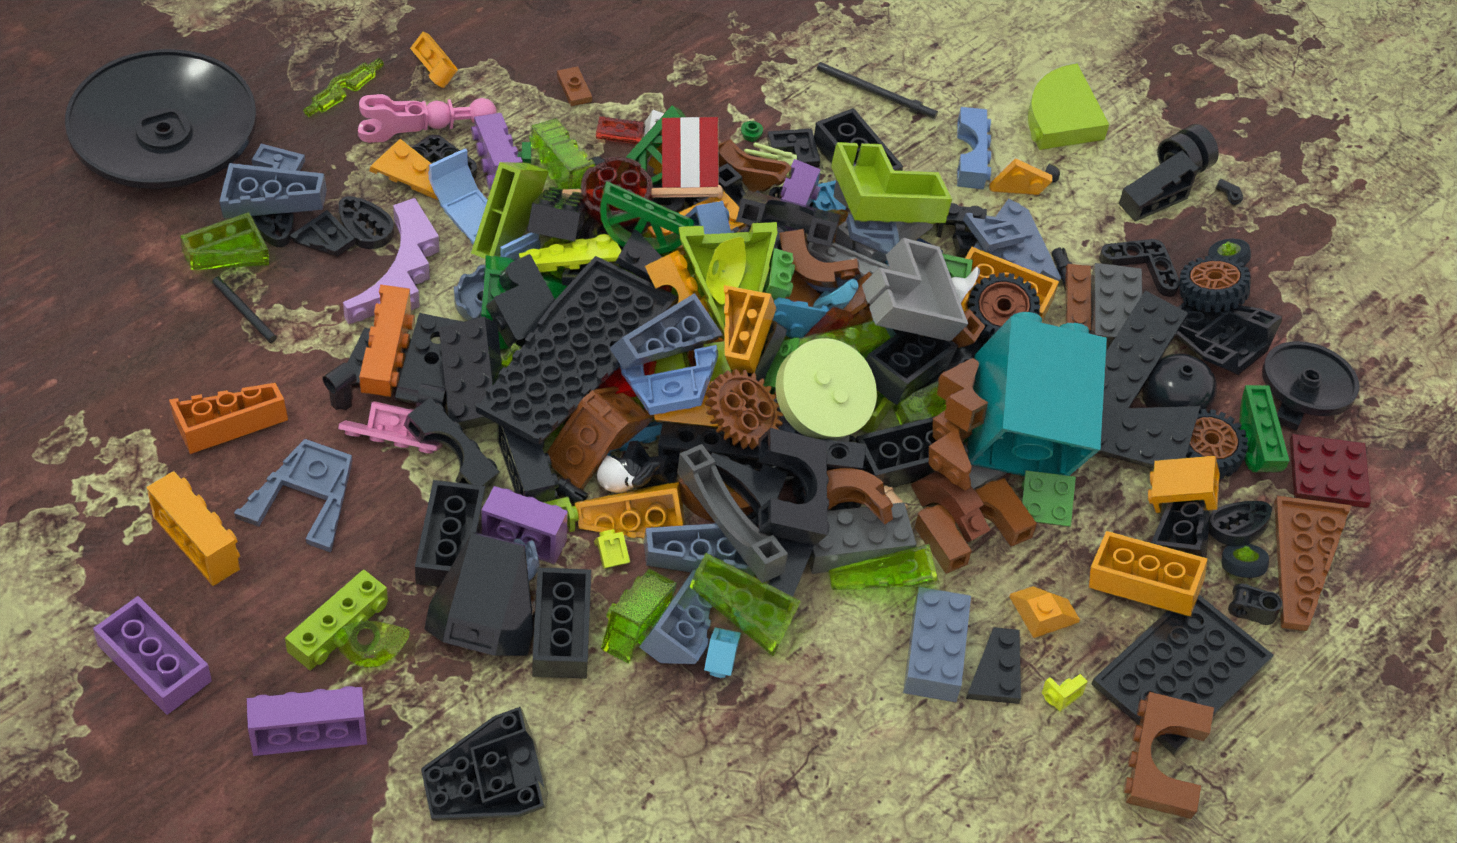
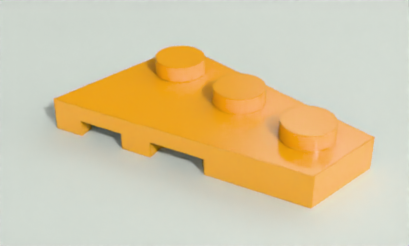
M399 139L370 166V172L375 174L379 172L388 176L391 181L405 183L411 186L412 190L438 200L429 181L428 172L431 163L403 140Z

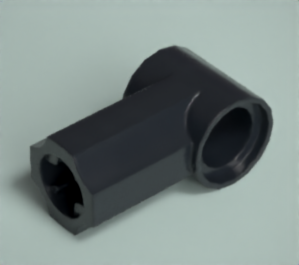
M342 363L322 377L323 383L330 394L331 406L336 410H347L352 406V384L357 381L353 369L347 363Z

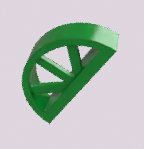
M672 105L611 175L635 188H649L652 185L662 183V172L647 179V159L653 155L662 164V154L657 150L662 144V118H686L684 113ZM639 170V180L631 179Z
M606 181L600 207L601 219L607 233L617 244L624 248L632 234L618 223L640 217L635 230L641 234L647 221H649L656 238H644L659 254L672 251L682 245L679 227L694 226V220ZM609 204L626 212L612 215ZM662 228L667 229L673 233L664 236Z
M1245 385L1239 418L1240 430H1245V437L1248 438V450L1244 461L1252 472L1280 473L1286 469L1290 460L1270 386Z

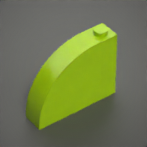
M1078 63L1059 67L1046 74L1037 83L1028 110V125L1031 131V138L1036 142L1039 150L1105 140L1109 123Z
M499 162L471 254L484 259L486 255L501 257V246L523 236L529 225L532 203L543 192L549 173L548 170L529 163Z

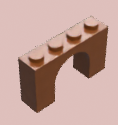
M1005 478L998 481H990L983 487L975 490L984 504L979 507L982 515L996 525L1011 547L1033 537L1037 523ZM941 504L922 509L917 515L914 528L945 574L968 565L972 550L957 530L951 513Z
M1149 692L1144 700H1140L1137 709V715L1141 716L1140 725L1135 726L1132 741L1136 742L1135 751L1130 752L1128 767L1132 768L1131 776L1126 777L1123 793L1127 794L1126 803L1192 819L1198 810L1201 785L1173 779L1163 774L1152 760L1151 744L1155 738L1164 734H1176L1204 741L1210 734L1214 707Z

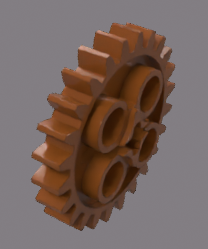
M737 369L732 372L727 370L709 385L710 390L705 394L709 399L705 402V405L711 408L706 413L714 417L710 421L711 424H718L719 427L716 432H725L724 440L731 437L734 446L740 441L743 449L748 445L751 449H754L758 446V439L768 429H778L783 424L779 420L783 413L777 411L780 407L774 401L777 398L776 394L771 395L769 393L772 388L771 386L766 388L763 386V378L757 381L755 373L748 377L746 370L739 373Z

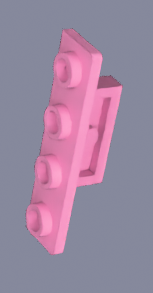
M375 401L371 404L368 425L345 420L339 423L338 429L345 430V434L349 436L359 437L360 434L370 436L369 439L376 442L389 440L393 441L395 446L409 448V445L419 447L418 450L424 453H434V451L442 448L443 445L439 442L420 443L408 431L404 423L407 415L413 410Z

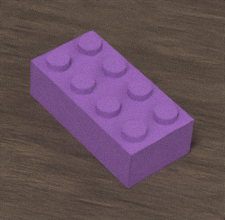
M139 596L93 628L97 645L166 715L212 682L208 664Z
M346 686L336 690L317 689L306 693L288 692L284 695H258L255 698H247L248 732L253 756L367 744L362 687Z

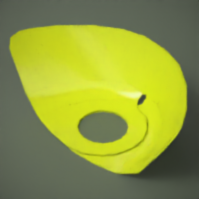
M742 237L723 241L715 249L708 268L706 284L713 298L722 305L725 304L724 285L738 288L744 275L746 250ZM718 260L719 267L716 274L713 275L712 267L714 262Z

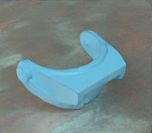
M851 279L832 293L827 290L824 291L814 302L813 307L821 308L822 305L827 306L830 311L829 316L840 312L852 300L858 289V282Z

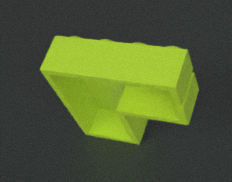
M837 142L831 168L854 220L861 222L882 221L886 223L891 221L905 223L926 222L929 224L946 223L952 197L939 172L894 171L882 144L861 143L856 166H853L858 144Z

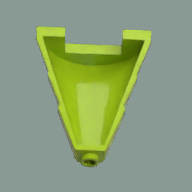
M777 222L752 223L749 232L704 234V226L679 227L681 244L707 299V306L712 317L723 334L724 341L725 304H719L713 298L706 284L708 268L715 249L723 241L742 237L745 243L746 265L738 288L763 292L778 233ZM716 260L713 264V275H715L718 270V260Z

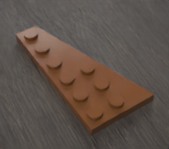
M1277 495L1274 505L1279 596L1282 599V607L1280 609L1281 628L1307 631L1352 505Z

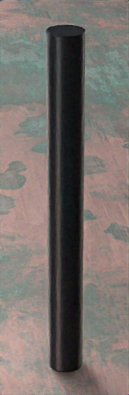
M219 276L215 277L212 280V284L269 343L275 342L277 336Z

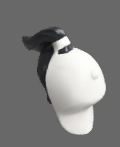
M607 455L598 469V483L612 493L627 492L635 487L638 488L647 484L661 463L648 462L641 467L631 459Z

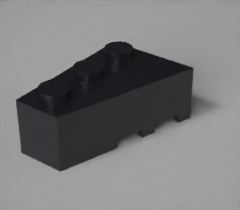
M1180 151L1123 188L1119 205L1134 221H1138L1187 200L1199 168L1183 151Z

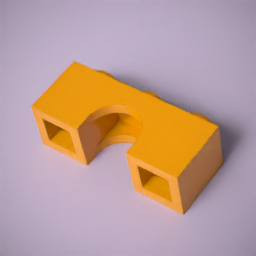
M679 250L645 266L655 288L662 285L673 286L679 295L678 303L695 293L709 314L707 303L701 298L698 292V284L691 277L687 269V261L679 253Z

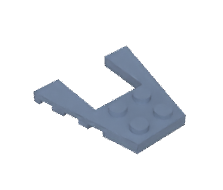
M304 439L283 461V465L276 473L272 472L266 478L267 482L247 498L248 502L241 509L238 508L234 512L235 518L259 527L281 487L284 485L327 500L306 537V543L331 552L353 461L352 455Z

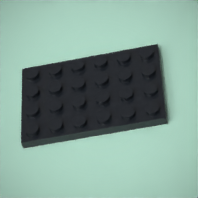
M1199 595L1191 616L1168 610L1093 679L1091 685L1138 725H1140L1141 716L1137 715L1140 700H1144L1149 692L1214 707V717L1272 660L1274 655ZM1164 734L1155 739L1172 754H1176L1191 738L1176 734Z

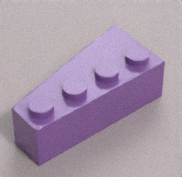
M501 113L474 117V126L471 127V134L473 140L478 142L476 143L477 154L483 158L481 159L482 170L488 174L486 176L488 189H491L499 162L523 163L521 157L517 156L518 150L516 146H513L512 136L508 134V127Z
M794 159L791 165V178L785 179L780 197L787 201L810 206L812 199L817 200L821 187H818L821 169ZM786 227L789 231L796 230L790 227Z

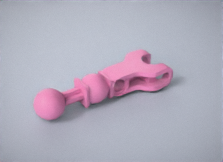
M383 94L367 95L360 99L359 109L364 117L372 119L363 120L359 124L358 136L362 141L368 143L385 142L397 133L427 130L428 126L439 130L449 124V128L453 129L454 120L470 119L474 123V117L495 114L497 111L493 102L485 98L474 100L469 107L453 108L451 99L447 100V104L436 100L426 105L425 101H393Z

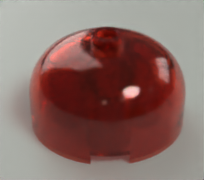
M626 157L605 158L604 162L593 168L590 166L581 181V195L586 211L595 221L602 225L600 207L606 181L650 201L653 198L651 176L641 167L639 162ZM609 204L612 215L626 212ZM640 217L618 224L621 227L629 226L639 221Z

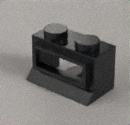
M951 203L946 223H937L936 237L941 238L944 224L954 225L955 231L965 232V227H968L963 221L965 214L973 213V218L985 219L987 209L976 205L964 207Z

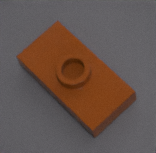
M578 66L557 71V78L570 106L592 102V95Z

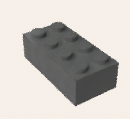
M1101 263L1094 264L1091 274V331L1089 334L1106 337V351L1142 296L1141 268Z
M905 503L893 504L891 508L893 520L885 525L868 507L827 511V522L830 525L829 532L824 539L813 547L808 560L811 573L817 574L912 562L917 544Z

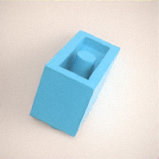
M714 628L704 668L705 671L710 672V675L724 678L726 675L731 676L740 640V632Z

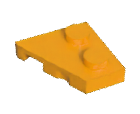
M1015 158L989 184V188L992 192L1039 195L1052 183V175Z

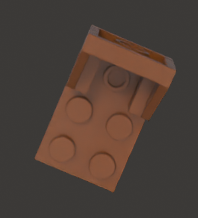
M613 386L592 390L580 401L577 409L572 413L547 451L550 456L551 466L565 479H571V483L581 490H584L609 451L621 448L648 426L653 418L629 396L623 393L615 394L617 391H620L618 387Z

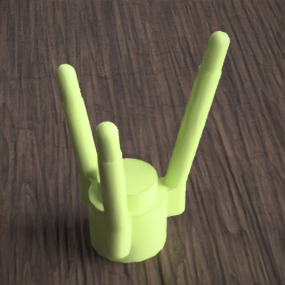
M756 142L753 144L754 147L774 154L744 149V152L747 154L785 161L790 166L794 159L797 160V155L791 152H784Z

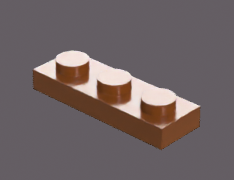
M1067 264L1066 323L1083 324L1089 328L1090 333L1091 266Z

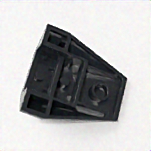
M1183 302L1178 308L1188 312V315L1175 336L1203 360L1239 375L1268 352L1282 322V316L1264 309L1238 305L1235 309L1230 306L1229 311H1224L1222 308L1220 312H1215V309L1207 312L1205 308L1198 310L1196 305L1191 307L1188 305V302Z

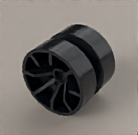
M1191 124L1160 142L1157 149L1160 164L1183 151L1199 168L1196 175L1216 164L1219 156L1215 138L1209 130L1199 124Z

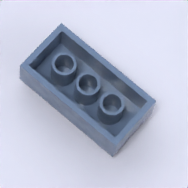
M924 587L918 588L913 609L903 693L957 702L962 686L971 602L970 595Z

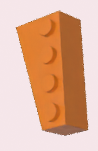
M380 284V304L376 303L374 326L370 328L368 347L365 350L359 376L360 389L362 393L391 397L393 387L398 386V368H403L405 354L403 350L409 347L410 334L408 332L409 329L413 330L415 315H411L410 288Z
M276 383L245 387L241 389V392L237 393L228 392V390L220 391L218 396L203 398L201 394L191 396L192 400L179 402L178 398L169 400L174 421L190 454L288 420L285 401Z

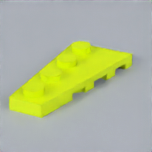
M601 234L595 238L577 239L562 245L553 244L543 249H529L526 252L519 253V258L530 254L539 271L546 272L557 271L558 266L580 269L581 264H588L595 256L607 262H614L620 255L621 249L617 242L609 235Z

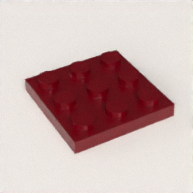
M1292 434L1290 449L1294 498L1363 508L1369 507L1371 496L1365 443Z

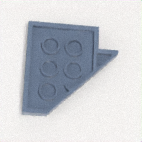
M1008 199L996 215V218L1015 220L1026 235L1024 242L986 251L980 242L977 241L974 248L1060 281L1061 276L1029 210L1019 203Z

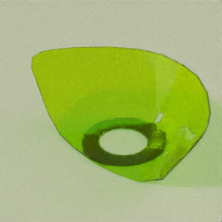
M361 621L338 629L334 634V642L349 661L357 666L373 668L384 665L394 658L407 642L410 631L407 628L385 622ZM364 628L371 629L374 634L372 642L367 645H362L357 640L359 631Z

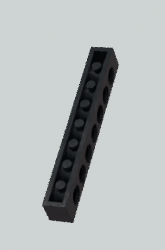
M663 422L658 443V456L668 455L673 463L679 464L680 453L702 444L710 455L712 452L718 455H725L732 461L742 465H750L759 472L763 464H766L759 462L758 446L751 449L748 445L743 449L740 441L734 446L732 438L729 437L724 440L725 432L717 433V428ZM820 439L826 441V452L828 453L827 471L839 468L864 470L866 444ZM776 466L780 468L783 472L788 473L787 476L797 477L790 470Z

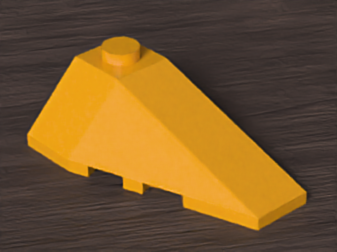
M679 482L575 502L579 517V529L596 532L615 529V533L623 532L627 537L644 538L646 528L685 525Z

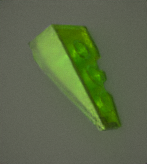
M930 544L828 570L832 590H916L919 587L927 588L940 584Z

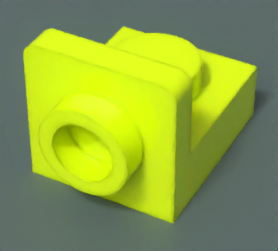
M615 529L600 532V537H597L594 543L595 546L598 545L603 569L629 564L630 559L623 532L615 533Z
M1079 674L1072 680L1070 678L1066 679L1059 686L1052 678H1048L1045 681L1042 694L1047 703L1053 705L1060 712L1083 695L1088 681Z

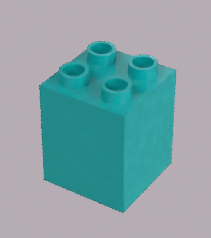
M1019 312L1011 316L975 354V360L979 362L973 390L979 397L988 402L984 423L972 429V435L968 437L967 449L971 465L1025 476V470L1070 476L1100 451L1107 338L1089 334V328L1079 323H1066L1058 327L1042 323L1041 316L1031 312Z

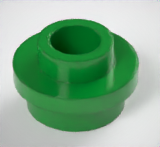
M747 121L741 126V134L745 140L754 142L762 136L763 127L758 122Z

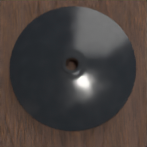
M1302 341L1279 344L1270 350L1262 366V377L1265 385L1270 386L1271 393L1288 407L1314 416L1341 414L1353 405L1359 393V379L1352 366L1334 351L1318 344Z

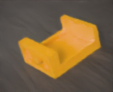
M1216 456L1155 461L1154 471L1150 472L1152 489L1148 490L1149 504L1154 505L1155 512L1161 513L1162 503L1204 500L1207 510H1217L1220 472Z

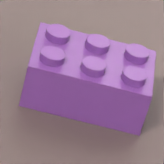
M494 486L482 508V534L514 542L518 538L526 545L527 542L533 540L538 559L555 565L567 541L568 511L563 510L557 505H549L533 497H525L514 493L510 489Z

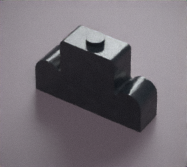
M530 254L511 262L500 273V285L507 291L495 296L486 305L493 321L498 325V332H500L508 347H513L525 341L530 332L534 333L537 329L538 321L555 301Z

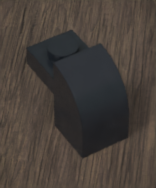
M638 440L629 442L623 458L631 459L641 467L648 462L661 463L651 480L644 486L638 487L639 489L675 483L678 469L668 455L650 457Z

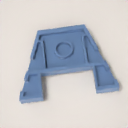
M717 345L694 349L696 366L645 376L643 364L623 369L620 365L621 373L650 415L701 406L719 356Z

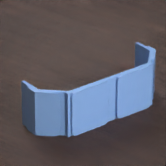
M465 148L430 164L428 175L440 206L474 245L487 198L477 188L468 167L467 149ZM530 232L501 246V257L517 260L519 259V253L526 252L529 249H540L539 234Z

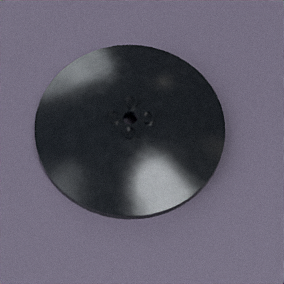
M158 49L133 53L98 68L83 80L74 91L65 114V127L70 146L77 158L88 169L109 181L143 189L185 186L217 174L228 167L229 163H233L244 152L253 137L257 121L256 105L251 89L234 69L213 57L177 49ZM162 129L168 130L167 132H159Z

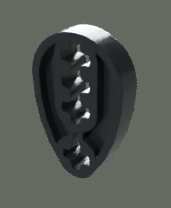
M352 196L343 197L339 201L340 222L355 238L356 246L364 249H378L387 245L392 240L394 235L393 220L382 208L367 200Z
M293 212L273 214L274 220H271L269 214L247 216L253 230L264 241L274 247H284L289 244L290 235L294 231ZM275 230H278L281 236L278 237Z
M1242 501L1219 507L1210 514L1209 534L1215 540L1225 545H1248L1258 539L1268 528L1272 506L1264 501Z

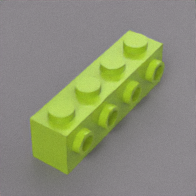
M363 569L285 637L287 652L310 671L316 665H321L334 649L343 646L352 633L362 629L370 617L375 613L381 612L386 607L388 602L387 587Z

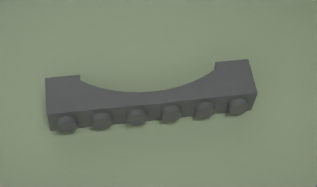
M700 444L680 453L678 475L761 583L783 574L788 553L774 535L767 536L766 534L759 533V529L743 513L726 488L716 468V461L705 447Z

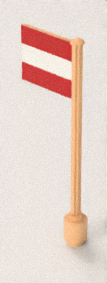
M718 117L662 118V188L623 189L643 198H722L723 188L719 185ZM562 189V193L572 195V192H580L586 194L585 198L602 199L603 189Z

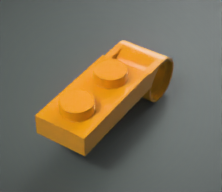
M422 32L410 47L430 72L429 78L438 86L445 88L458 69L428 33Z

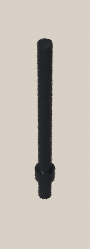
M819 62L817 66L818 71L909 108V111L917 115L920 113L932 119L937 117L938 111L924 106L921 101L916 99L910 100L822 62Z

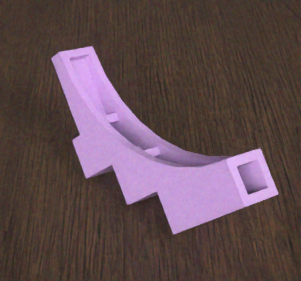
M415 198L393 205L394 222L401 237L398 254L388 272L375 285L360 295L343 302L344 318L348 325L375 315L376 303L380 304V284L410 288L411 311L420 307L419 291L415 284H420L430 279L429 263L425 257L439 252V236Z

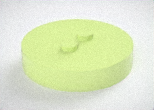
M821 338L804 343L785 358L776 377V397L781 412L795 430L807 437L834 441L841 440L862 428L870 419L875 408L877 389L875 378L868 363L854 348L835 339Z

